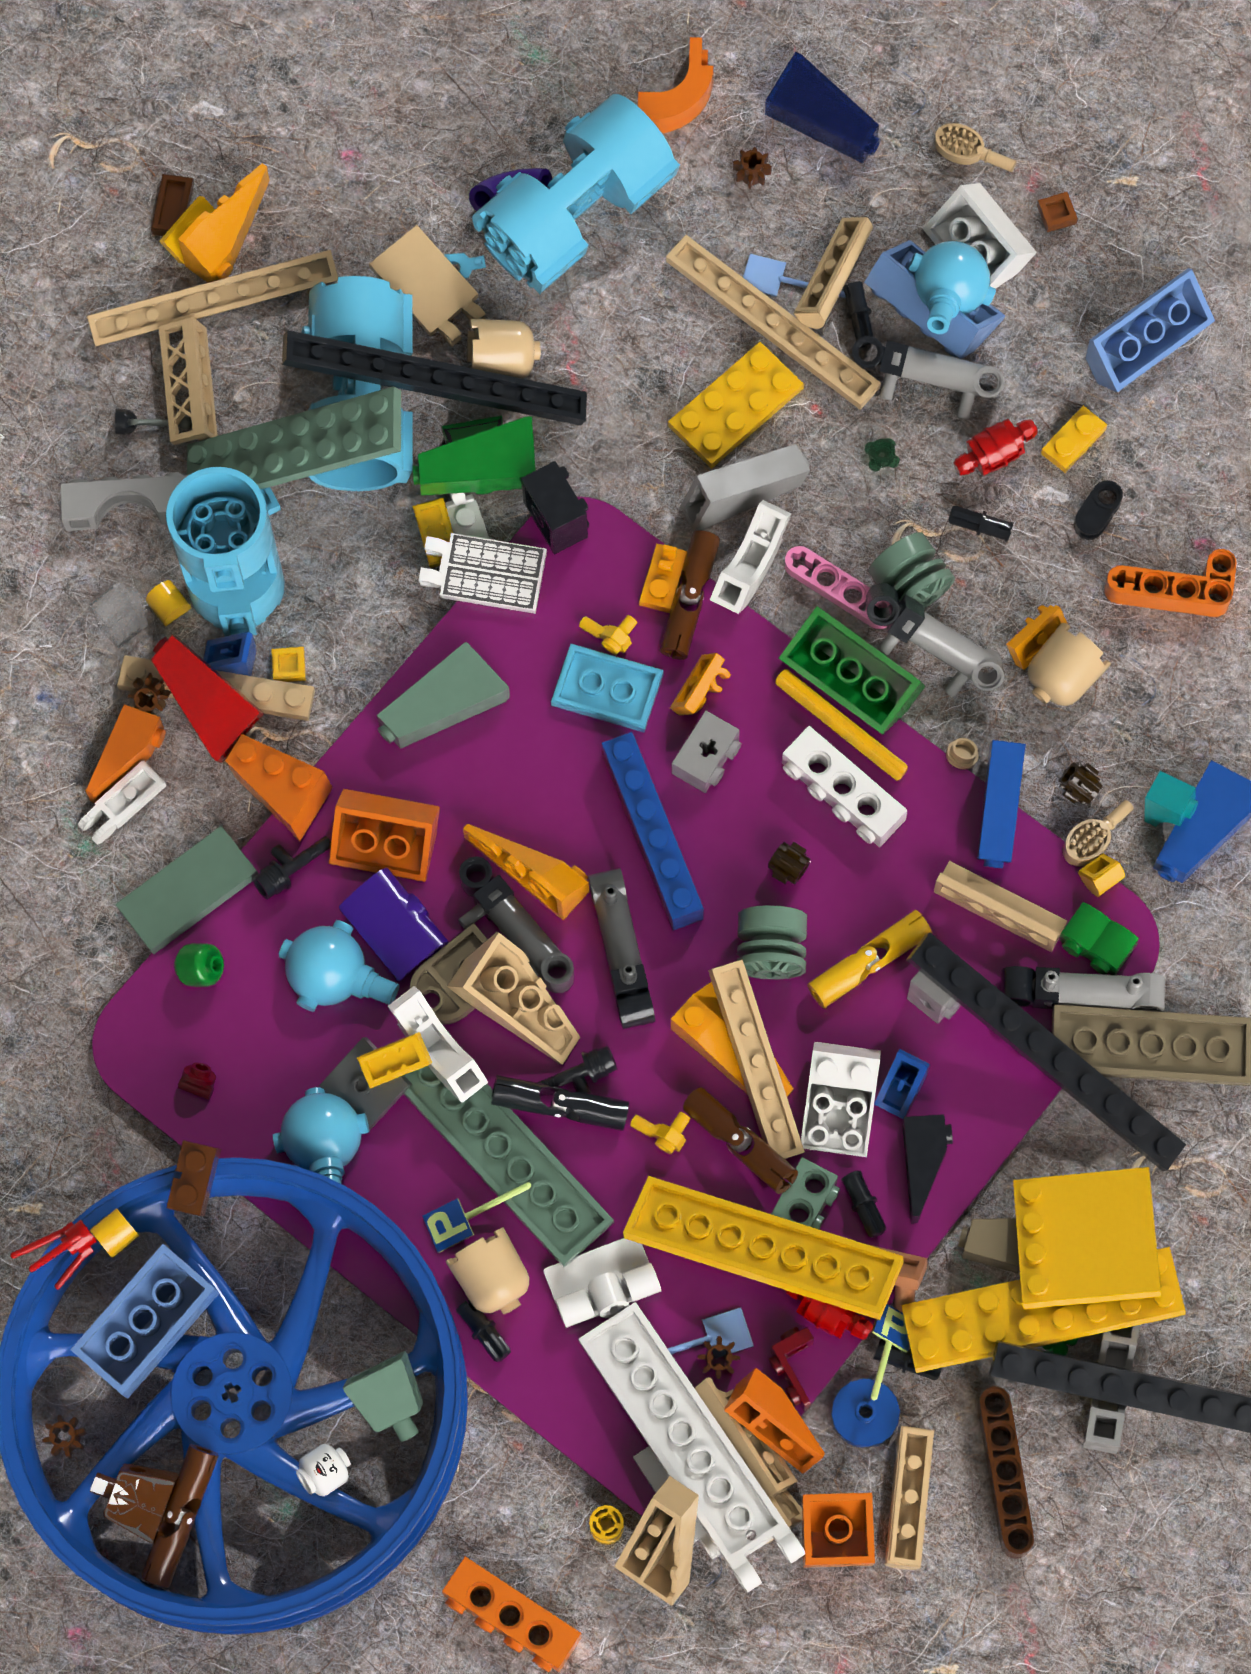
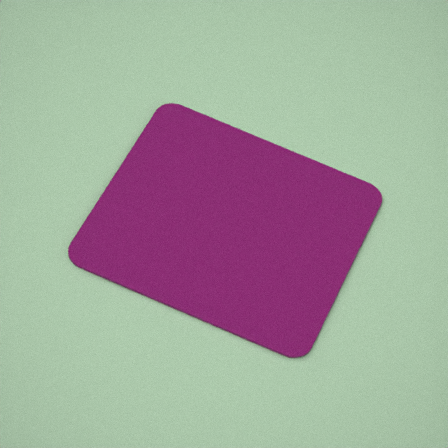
M577 497L578 500L581 498L585 499L588 504V510L586 511L587 521L589 522V528H587L588 537L555 555L533 518L530 517L509 543L547 549L536 614L457 601L314 765V767L325 772L333 789L301 841L299 842L292 832L272 814L241 849L242 853L257 872L260 873V870L268 866L272 860L282 866L271 854V850L276 845L280 844L294 858L324 836H327L332 841L335 806L343 789L440 806L437 835L426 882L402 877L396 878L409 894L413 893L428 911L429 918L449 942L466 930L462 928L458 920L476 906L474 897L465 893L461 887L459 870L461 864L466 859L475 856L484 858L492 867L493 879L500 875L514 891V897L559 950L566 954L573 962L574 982L569 990L563 993H554L548 989L546 990L555 1004L561 1007L579 1034L580 1039L562 1065L476 1008L463 1019L455 1023L442 1025L457 1044L474 1059L492 1090L496 1075L539 1082L584 1063L581 1052L589 1053V1051L595 1050V1048L599 1049L606 1045L610 1048L618 1070L609 1073L608 1076L602 1077V1079L599 1078L596 1083H593L590 1075L585 1076V1079L592 1094L629 1101L628 1114L623 1131L580 1123L567 1117L559 1118L511 1109L614 1219V1224L579 1255L624 1238L623 1231L648 1176L768 1214L773 1212L782 1193L777 1194L728 1150L727 1142L714 1138L693 1118L690 1119L681 1133L686 1139L685 1144L679 1152L674 1150L672 1154H668L655 1145L657 1141L655 1137H649L631 1127L630 1124L634 1116L639 1115L654 1125L665 1124L670 1126L679 1112L688 1115L683 1110V1104L694 1090L702 1087L733 1113L740 1125L748 1127L762 1139L749 1096L671 1030V1018L694 993L711 982L708 970L736 962L740 958L737 955V946L745 941L738 938V912L746 908L765 905L785 906L803 911L807 914L806 940L798 944L806 948V957L803 958L806 961V973L789 979H760L748 976L774 1058L794 1089L787 1099L800 1139L802 1136L814 1042H822L881 1051L874 1103L899 1049L929 1063L927 1077L906 1117L944 1114L945 1124H951L953 1144L947 1145L945 1157L919 1221L911 1224L902 1118L874 1105L867 1157L804 1149V1153L786 1158L785 1160L796 1169L803 1157L838 1176L836 1186L840 1188V1191L833 1205L829 1206L826 1204L820 1215L825 1219L819 1230L860 1243L928 1258L1062 1088L963 1006H960L949 1020L944 1017L937 1024L907 1000L910 982L919 972L917 968L907 961V958L916 946L877 972L870 973L861 984L826 1008H822L816 1002L807 984L842 959L857 953L862 946L914 910L920 912L932 930V935L1000 991L1001 970L1010 966L1029 967L1034 969V971L1036 967L1060 968V972L1100 974L1091 967V961L1081 955L1075 957L1065 951L1060 938L1051 953L934 893L936 880L940 872H944L949 861L1068 922L1080 905L1085 902L1102 912L1110 920L1130 930L1139 938L1138 944L1116 975L1133 976L1139 973H1153L1160 947L1158 928L1153 915L1146 904L1120 882L1099 897L1092 894L1078 874L1079 870L1085 866H1074L1065 860L1063 856L1065 841L1019 807L1011 863L1004 862L1003 868L983 866L984 860L977 859L985 782L968 769L954 767L947 760L944 751L901 719L882 735L778 658L792 638L749 606H746L737 614L710 601L716 586V582L711 578L701 589V592L702 590L704 591V600L688 658L678 660L673 659L672 654L671 657L663 655L660 652V646L670 613L639 606V601L656 543L664 545V543L614 506L594 498ZM679 599L680 606L686 611L696 610L697 604L685 606ZM627 615L632 616L637 621L636 626L628 634L632 644L625 653L618 652L617 655L610 653L602 646L601 642L603 639L596 638L579 627L580 621L585 616L602 626L613 625L618 627ZM465 642L480 655L509 687L510 699L401 749L394 741L389 744L377 730L380 727L377 715ZM570 644L664 670L645 733L551 706V700ZM719 654L725 659L720 668L727 669L731 674L728 679H722L719 675L716 676L715 682L722 688V691L713 693L708 690L705 695L706 702L697 713L678 715L670 709L701 655ZM788 669L906 763L908 770L900 780L893 779L778 687L775 681L780 672ZM708 711L740 730L739 742L742 744L734 759L727 758L722 766L725 771L716 786L710 785L706 793L673 775L672 762L704 712ZM808 726L813 728L907 809L905 822L880 848L873 842L871 844L865 842L857 834V828L849 821L845 823L838 819L832 812L833 807L824 799L822 801L815 799L807 789L809 786L800 779H792L784 771V765L782 764L783 752ZM633 732L704 908L703 920L672 931L602 756V742ZM711 749L708 753L703 752L704 757H707L709 754L714 755V751ZM813 763L809 766L810 770L815 773H821L826 770V767L821 763ZM838 784L834 787V790L839 794H846L851 791L846 784ZM862 805L858 808L859 812L863 815L875 813V809L870 805ZM466 824L564 861L571 868L575 865L587 876L621 868L656 1022L626 1029L622 1028L590 885L589 893L562 920L464 838L463 832ZM783 842L790 846L793 842H796L807 850L806 856L811 859L806 872L795 885L790 881L783 884L772 877L773 870L768 868L771 857ZM330 848L289 876L291 888L284 889L279 894L265 899L258 892L252 881L154 955L151 953L108 1002L95 1025L92 1040L93 1057L97 1070L105 1084L118 1097L179 1146H182V1142L185 1140L221 1149L219 1158L265 1159L295 1165L285 1152L276 1153L273 1142V1134L281 1132L282 1121L288 1109L297 1100L304 1097L308 1089L320 1087L319 1085L363 1037H367L377 1048L406 1037L397 1025L398 1021L388 1008V1004L371 997L360 999L351 995L348 999L338 1004L328 1006L317 1005L314 1012L300 1007L296 1003L299 996L294 992L286 977L285 960L279 957V951L283 942L286 939L294 941L306 930L318 926L333 927L336 920L343 921L352 926L339 910V905L372 877L375 872L329 864ZM479 871L473 872L468 876L471 882H480L485 878V875ZM485 916L474 923L487 939L496 932L504 936L493 921H489ZM354 928L351 936L361 947L365 965L374 968V972L378 973L379 976L399 984L396 1000L410 989L413 974L426 960L424 959L402 981H398ZM208 943L215 945L220 950L224 960V969L220 980L215 985L191 987L179 980L174 969V961L179 950L184 945ZM875 948L879 959H882L888 952L884 948ZM555 967L549 972V975L555 979H560L566 974V970L561 967ZM434 993L424 995L431 1009L439 1004L440 998ZM1033 1005L1021 1007L1051 1032L1052 1009L1033 1008ZM193 1063H203L211 1067V1071L216 1075V1080L210 1100L178 1089V1083L182 1077L184 1067ZM572 1082L558 1087L569 1092H576ZM403 1094L369 1133L361 1135V1142L357 1153L344 1166L341 1184L374 1204L390 1218L423 1257L432 1271L453 1316L462 1344L467 1377L642 1517L656 1493L635 1463L633 1456L649 1446L578 1340L609 1318H602L599 1315L568 1328L565 1327L544 1274L545 1268L559 1262L503 1202L468 1219L474 1234L473 1236L440 1253L437 1252L422 1217L423 1215L457 1198L461 1203L464 1213H467L498 1196ZM554 1095L540 1096V1100L550 1107ZM753 1138L750 1149L738 1152L740 1155L745 1156L752 1151L755 1144ZM861 1171L871 1195L877 1198L875 1204L886 1225L885 1233L880 1236L870 1238L858 1213L852 1210L853 1203L841 1181L844 1176L851 1172ZM810 1180L805 1184L806 1189L811 1193H819L824 1189V1185L818 1180ZM243 1196L307 1249H311L314 1229L301 1212L288 1201L268 1197ZM795 1209L789 1214L790 1218L797 1223H802L808 1219L807 1212L802 1209ZM504 1227L527 1270L530 1281L527 1292L518 1299L521 1303L519 1307L503 1315L501 1310L493 1313H484L490 1321L493 1320L496 1323L494 1328L511 1350V1353L505 1359L495 1362L480 1341L472 1338L473 1332L456 1312V1309L463 1302H468L469 1298L445 1261L455 1258L457 1252L482 1237L485 1240L495 1235L494 1231ZM349 1228L341 1229L338 1233L330 1267L417 1336L419 1311L398 1274L381 1254L361 1236ZM643 1245L648 1261L652 1264L657 1275L661 1292L635 1302L667 1348L707 1336L702 1319L740 1307L742 1309L754 1346L732 1353V1355L740 1356V1360H732L730 1365L734 1370L733 1374L729 1373L726 1369L721 1370L720 1379H716L714 1369L703 1373L702 1369L707 1364L705 1359L697 1358V1355L705 1354L707 1350L703 1344L671 1354L694 1388L709 1377L713 1379L717 1389L726 1393L732 1389L734 1390L738 1382L753 1369L757 1368L780 1386L787 1395L785 1388L789 1384L783 1374L780 1376L776 1375L768 1358L772 1357L771 1346L782 1341L780 1336L794 1327H798L799 1330L808 1327L814 1337L813 1345L791 1356L787 1361L812 1404L863 1340L851 1335V1332L848 1330L839 1339L820 1328H815V1325L805 1320L802 1315L796 1312L801 1301L793 1299L784 1289ZM895 1285L888 1299V1305H891L895 1299ZM862 1315L867 1320H869L874 1326V1318ZM724 1356L716 1359L713 1358L711 1364L719 1363L723 1366L726 1361L723 1358ZM800 1404L794 1406L802 1417L806 1411H803Z

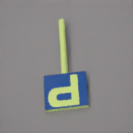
M527 1182L467 1213H464L461 1203L457 1198L423 1215L422 1217L437 1252L440 1253L473 1236L474 1234L468 1219L530 1189L531 1183Z
M886 1304L881 1319H875L872 1330L873 1334L886 1341L871 1393L872 1400H877L891 1346L893 1345L906 1353L910 1345L903 1313Z

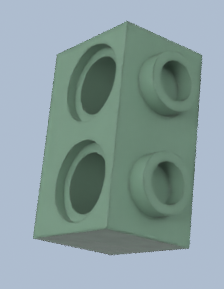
M802 1157L796 1167L798 1176L793 1184L788 1182L791 1187L782 1193L771 1214L793 1221L789 1214L795 1209H802L807 1212L808 1219L800 1224L820 1229L825 1219L820 1215L826 1204L829 1206L833 1205L840 1191V1188L836 1186L838 1176ZM810 1180H818L824 1185V1189L819 1193H811L806 1189L805 1184Z

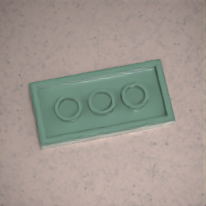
M220 826L115 905L154 955L251 883L253 877L259 873L223 827Z

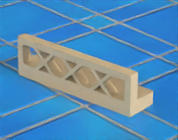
M194 317L159 326L170 442L173 445L195 439L201 441L218 436L207 328ZM182 330L183 339L175 349L170 346L169 334ZM179 357H182L186 361V368L178 378L173 375V366ZM182 386L188 388L189 396L184 404L179 406L176 404L175 396ZM188 415L192 421V430L179 434L178 425L184 416Z
M951 861L948 862L944 872H940L935 883L934 893L1051 953L1068 922Z

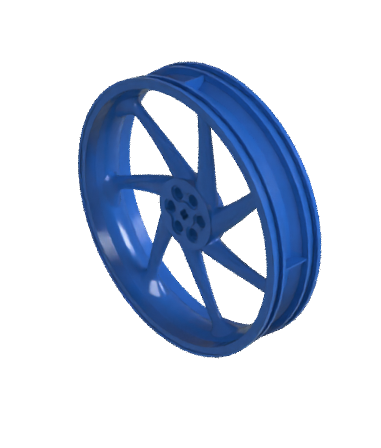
M219 1158L209 1198L241 1195L288 1201L301 1212L314 1229L312 1246L293 1299L275 1337L270 1342H266L251 1316L229 1285L174 1216V1210L166 1208L173 1179L181 1178L182 1172L176 1171L177 1165L147 1174L116 1189L94 1203L72 1223L75 1224L82 1220L90 1231L91 1228L117 1208L137 1233H157L167 1243L172 1252L219 1292L217 1297L206 1308L215 1329V1336L183 1335L156 1366L174 1372L173 1379L123 1431L72 1495L63 1502L56 1500L44 1475L36 1448L32 1423V1390L45 1369L56 1358L78 1357L70 1349L84 1333H52L49 1330L48 1323L63 1294L75 1277L104 1247L97 1240L91 1246L94 1252L80 1264L72 1276L57 1290L54 1285L79 1255V1252L72 1255L66 1249L36 1271L30 1272L15 1300L4 1329L0 1345V1453L7 1477L19 1505L35 1531L52 1552L76 1575L117 1603L144 1617L173 1627L201 1633L252 1634L293 1627L329 1614L349 1604L376 1586L415 1548L436 1518L450 1490L458 1468L466 1434L468 1390L462 1344L453 1316L432 1271L417 1248L401 1229L374 1204L350 1188L324 1175L295 1165L265 1159ZM349 1228L361 1236L379 1252L398 1274L409 1291L419 1311V1322L414 1348L407 1355L415 1377L424 1372H431L435 1376L434 1422L428 1449L419 1474L411 1489L392 1502L377 1508L360 1502L338 1488L325 1496H319L316 1493L309 1494L302 1486L296 1474V1471L300 1469L299 1461L289 1455L277 1443L279 1437L309 1427L355 1406L343 1390V1386L348 1378L303 1390L295 1388L318 1317L338 1233L341 1229ZM61 1238L54 1240L42 1257L62 1243ZM241 1353L243 1355L242 1364L235 1369L228 1368L226 1361L229 1355ZM203 1370L212 1371L213 1378L209 1384L205 1386L196 1384V1377L199 1372ZM260 1371H271L272 1380L268 1385H256L255 1378ZM232 1388H235L237 1392L241 1390L237 1394L239 1400L234 1403L230 1399L225 1400L230 1396L228 1391ZM202 1404L210 1405V1416L203 1421L196 1420L195 1411L197 1407ZM266 1404L271 1407V1414L268 1419L264 1421L255 1420L254 1412L258 1406ZM230 1422H239L241 1426L240 1433L234 1438H226L224 1436L225 1426ZM177 1428L181 1430L183 1459L190 1444L205 1447L219 1455L194 1520L207 1586L206 1595L201 1598L166 1591L124 1572L98 1552L88 1523V1512L100 1497L90 1492L97 1472L116 1479L123 1464H133L155 1443ZM226 1457L285 1492L369 1532L371 1536L370 1543L352 1559L334 1571L304 1586L270 1596L241 1588L231 1581L226 1564L221 1516L222 1460Z

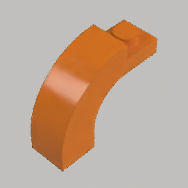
M690 37L689 69L686 77L678 86L664 92H638V107L654 122L661 133L671 132L687 125L702 112L709 101L713 89L714 66L708 65V50L702 49V37Z

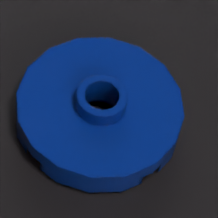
M863 1378L849 1382L839 1390L833 1401L831 1417L834 1429L844 1441L854 1447L869 1448L883 1444L892 1437L899 1423L900 1409L896 1396L889 1387L881 1383L877 1400H872L871 1393L875 1380ZM862 1407H868L872 1410V1415L869 1418H864L860 1415L859 1410Z

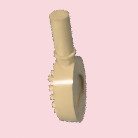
M949 123L941 126L936 131L935 147L942 157L953 163L971 165L982 160L985 163L988 162L1009 172H1013L1016 166V160L996 153L992 149L985 148L980 134L966 125Z
M1124 800L1109 815L1103 817L1102 821L1088 819L1077 824L1069 832L1063 845L1065 860L1074 866H1086L1099 855L1105 853L1111 840V830L1115 829V826L1134 810L1133 805L1128 800Z

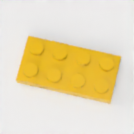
M759 342L668 421V427L712 469L802 391L804 383L766 346Z

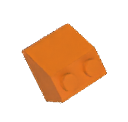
M872 1493L802 1495V1547L806 1553L803 1555V1568L873 1566L875 1564Z

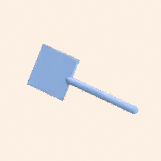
M754 254L749 255L743 278L764 294L777 297L781 282L807 288L809 282L783 276L786 262ZM841 291L839 297L846 298L844 291Z
M740 1307L702 1319L707 1336L667 1349L671 1354L702 1345L703 1341L709 1342L712 1346L716 1344L717 1336H721L722 1345L727 1346L730 1342L735 1343L734 1347L730 1350L731 1353L753 1347L754 1345ZM724 1349L722 1351L712 1350L715 1359L726 1354Z

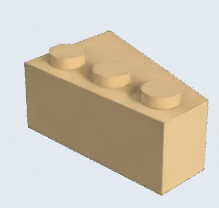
M669 1476L652 1497L614 1567L672 1606L688 1586L690 1580L699 1495Z

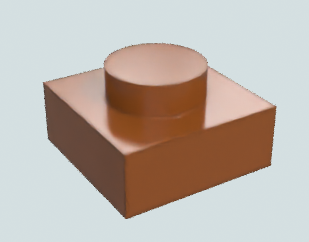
M1068 192L1038 200L1037 208L1047 233L1077 224L1078 217Z

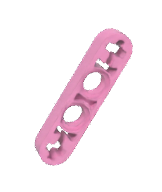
M796 546L787 552L785 556V570L791 577L875 629L887 628V626L876 625L869 619L867 606L865 611L861 610L865 607L866 595L870 587L806 547ZM801 557L805 558V566L799 565L797 568L793 566V558L799 560ZM814 564H816L817 566L814 568V570H813V572H812V576H811V577H808V575H809V569H808V568H810V569L812 570ZM829 572L834 576L835 582L830 586H822L818 583L817 576L820 573ZM849 589H856L861 593L862 598L857 603H849L845 600L844 593ZM880 601L875 604L878 608H886L890 605L887 601Z

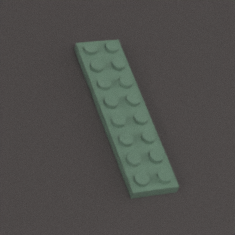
M393 386L187 444V475L209 467L232 468L250 477L261 490L401 452V390Z
M428 1066L404 1075L412 1083L404 1093L406 1098L498 1197L527 1182L531 1183L530 1189L503 1203L563 1267L567 1266L614 1224V1219L510 1108L491 1105L493 1090L488 1084L461 1103Z

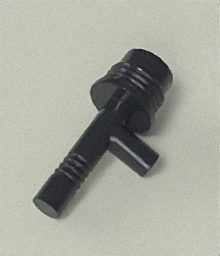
M324 836L294 858L280 844L276 845L271 850V854L282 866L272 860L268 866L260 870V873L253 877L252 880L258 892L265 899H269L284 889L291 888L289 876L330 849V839Z
M606 1045L599 1049L595 1048V1050L593 1049L589 1053L581 1052L584 1063L536 1083L561 1087L572 1082L576 1092L592 1094L585 1076L590 1075L593 1083H596L599 1078L602 1079V1077L608 1076L609 1073L618 1070L610 1048Z

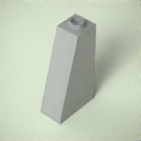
M797 444L697 475L680 507L693 532L704 530L759 505L762 500H771L800 487L810 472L808 460L804 454H801Z

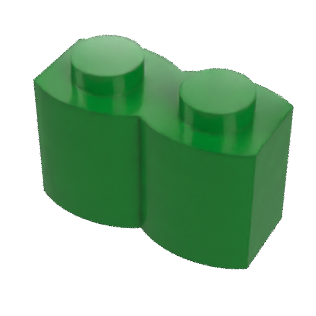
M1085 902L1080 905L1060 935V941L1063 943L1062 947L1065 951L1075 957L1081 955L1091 961V967L1103 975L1108 973L1116 975L1137 946L1139 940L1130 930L1110 920L1102 912Z

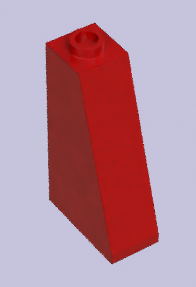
M171 635L168 639L165 636L154 647L153 652L156 654L151 658V661L211 757L215 761L222 763L232 751L241 734L247 735L264 713L180 638Z

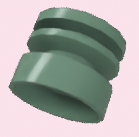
M922 532L910 534L895 542L874 560L868 570L876 584L886 583L896 589L899 602L906 594L922 604L924 609L948 591L955 580L952 572L949 569H945L946 564L942 559L932 560L936 550Z
M769 905L754 906L738 912V938L745 942L737 946V955L740 957L737 961L743 959L749 977L789 979L806 973V961L803 959L806 957V948L798 943L806 940L807 914L791 907Z

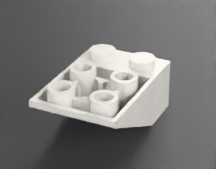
M814 1042L801 1136L803 1149L867 1157L880 1064V1050Z

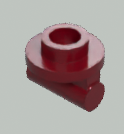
M193 1063L184 1067L182 1077L178 1083V1089L210 1100L214 1091L213 1086L216 1075L208 1065Z

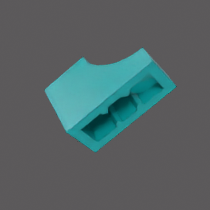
M1160 771L1145 797L1144 822L1154 827L1163 822L1172 823L1180 827L1185 817L1191 819L1198 806V801L1195 800L1196 787Z

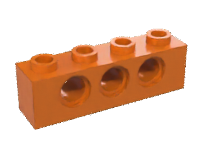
M466 1556L442 1590L443 1595L448 1598L445 1602L448 1607L461 1615L466 1610L476 1617L473 1622L489 1634L496 1630L505 1636L504 1644L518 1653L522 1649L526 1650L534 1656L532 1662L548 1673L552 1668L560 1672L582 1638L581 1632ZM480 1589L487 1590L491 1594L490 1602L483 1607L475 1606L472 1603V1595ZM512 1608L520 1613V1619L515 1625L506 1626L500 1621L501 1614L506 1609ZM536 1628H544L549 1633V1639L543 1645H534L529 1640L530 1633Z

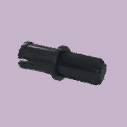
M857 281L844 285L843 290L849 311L847 318L852 320L856 341L864 336L874 337L869 318L872 311L867 306L863 282Z
M959 506L952 507L948 518L950 524L976 531L978 536L982 533L1006 542L1009 540L1010 531L1014 523L988 516L986 511L978 513Z
M854 1171L844 1176L841 1181L853 1203L852 1210L858 1213L868 1236L875 1238L885 1233L886 1225L875 1204L877 1198L871 1195L862 1172Z
M470 1300L463 1302L456 1309V1312L473 1332L472 1338L480 1341L495 1362L502 1361L511 1353L509 1346L494 1328L496 1323L493 1320L490 1321L483 1312L477 1310Z
M880 1339L873 1358L874 1360L881 1361L886 1342L883 1339ZM891 1346L887 1364L902 1369V1373H905L907 1370L934 1381L939 1378L942 1368L916 1373L911 1348L905 1353L897 1347Z

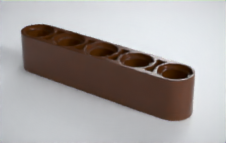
M992 1386L982 1392L978 1402V1415L1002 1551L1008 1557L1019 1559L1025 1557L1032 1548L1034 1533L1011 1399L1005 1389L999 1386ZM989 1397H997L1002 1401L1003 1409L999 1412H992L986 1408L985 1400ZM997 1430L1005 1432L1008 1435L1009 1443L1005 1446L995 1445L991 1440V1433ZM1007 1464L1013 1468L1015 1477L1011 1480H1003L997 1475L996 1468L999 1465ZM1008 1498L1017 1500L1021 1507L1020 1512L1015 1515L1006 1513L1002 1507V1502ZM1012 1533L1022 1534L1026 1539V1547L1022 1549L1013 1548L1008 1542V1536Z

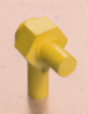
M627 615L618 627L613 625L602 626L585 616L580 621L579 627L596 638L603 639L601 642L602 646L610 653L617 655L618 652L625 653L632 644L628 634L636 626L637 621L632 616Z
M679 1112L672 1124L668 1126L665 1124L654 1125L639 1115H635L630 1126L649 1137H655L657 1139L655 1145L664 1152L672 1154L674 1150L679 1152L685 1144L686 1139L681 1133L691 1118L685 1113Z

